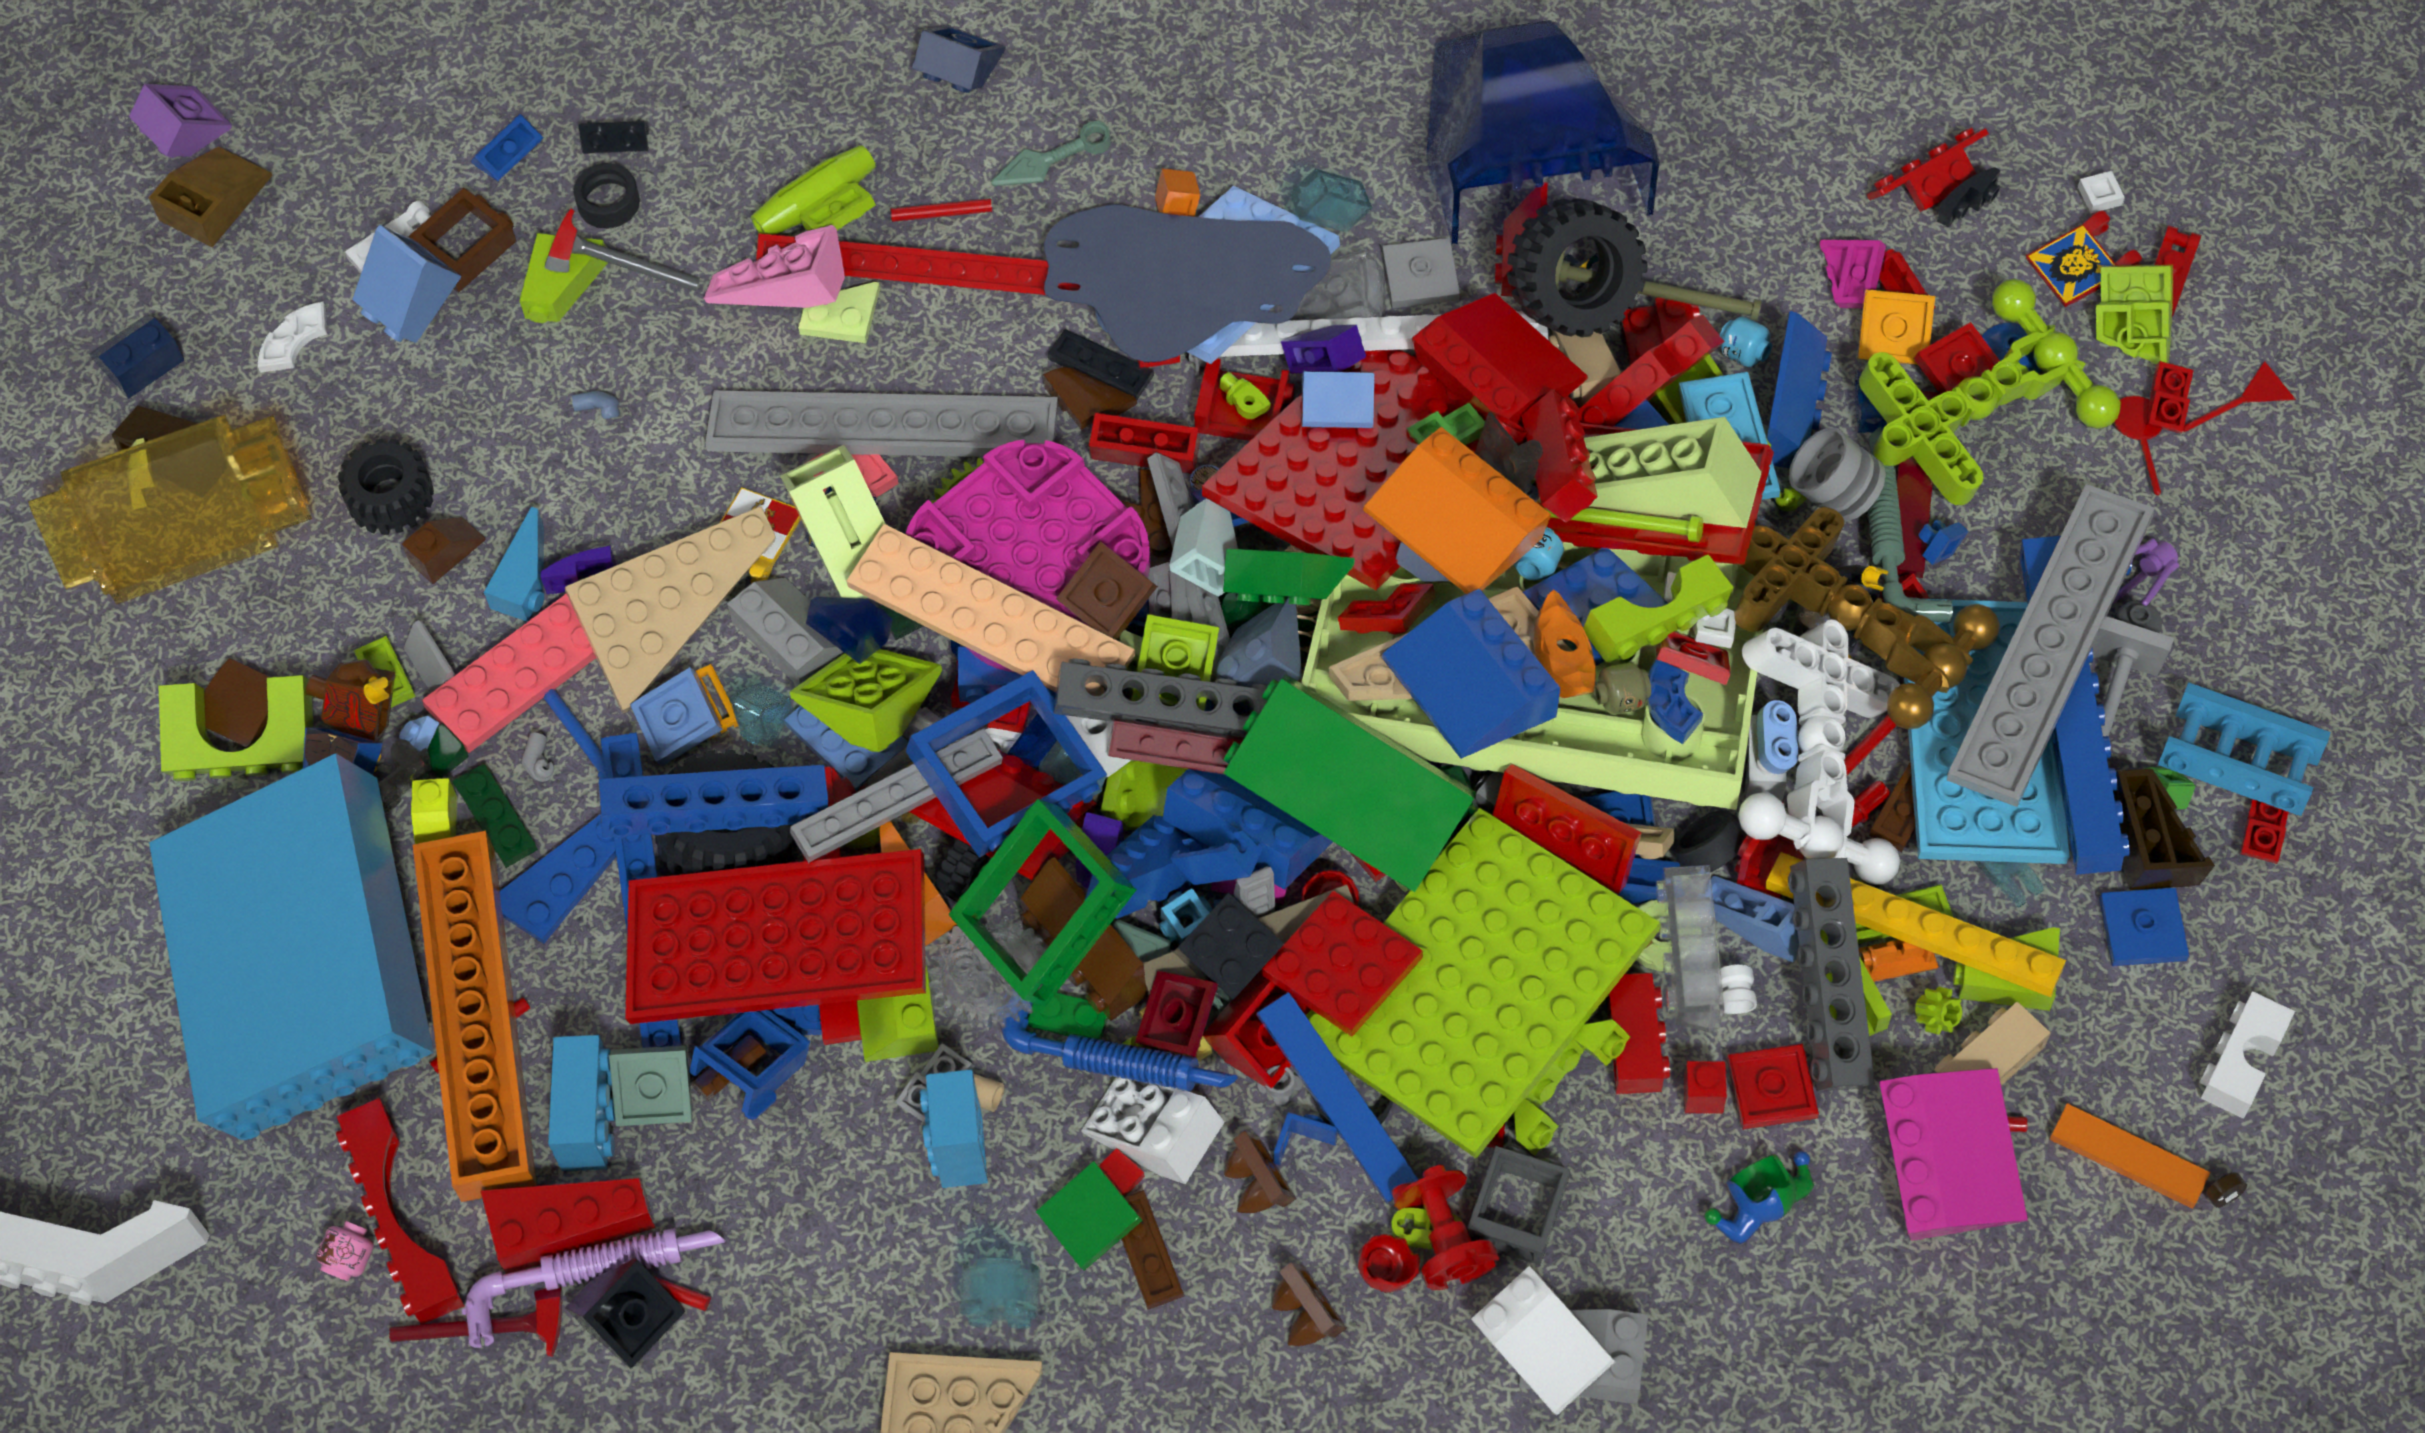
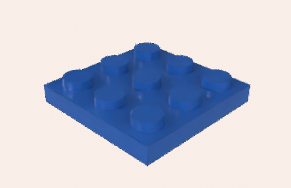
M1601 548L1523 591L1524 595L1538 611H1540L1547 595L1552 590L1557 591L1583 627L1590 610L1619 596L1632 604L1647 608L1661 607L1668 604L1667 601L1608 548ZM1562 639L1572 651L1577 649L1574 642ZM1589 640L1595 665L1597 666L1605 660Z

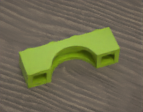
M1706 555L1679 568L1670 588L1673 601L1661 607L1647 608L1632 604L1619 596L1590 610L1583 628L1588 639L1607 664L1618 658L1625 660L1633 656L1639 648L1649 643L1657 645L1670 633L1678 629L1686 631L1694 626L1699 619L1707 615L1715 617L1723 612L1728 606L1727 601L1734 587L1712 558Z

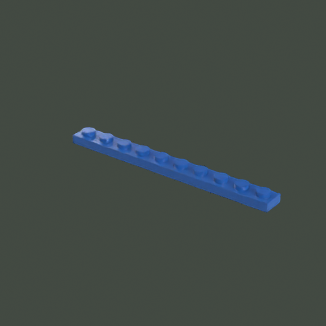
M637 732L600 738L606 778L643 776ZM652 834L629 835L623 838L614 837L626 929L628 928L629 880L658 877ZM678 1019L639 1023L643 1048L682 1046Z

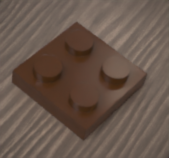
M1100 541L1056 599L1091 628L1117 640L1158 586Z

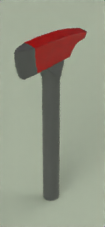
M572 208L564 217L556 233L545 263V269L567 273L569 272L571 254H584L693 291L697 290L700 280L699 278L588 242L577 234V229L572 224V217L575 211Z

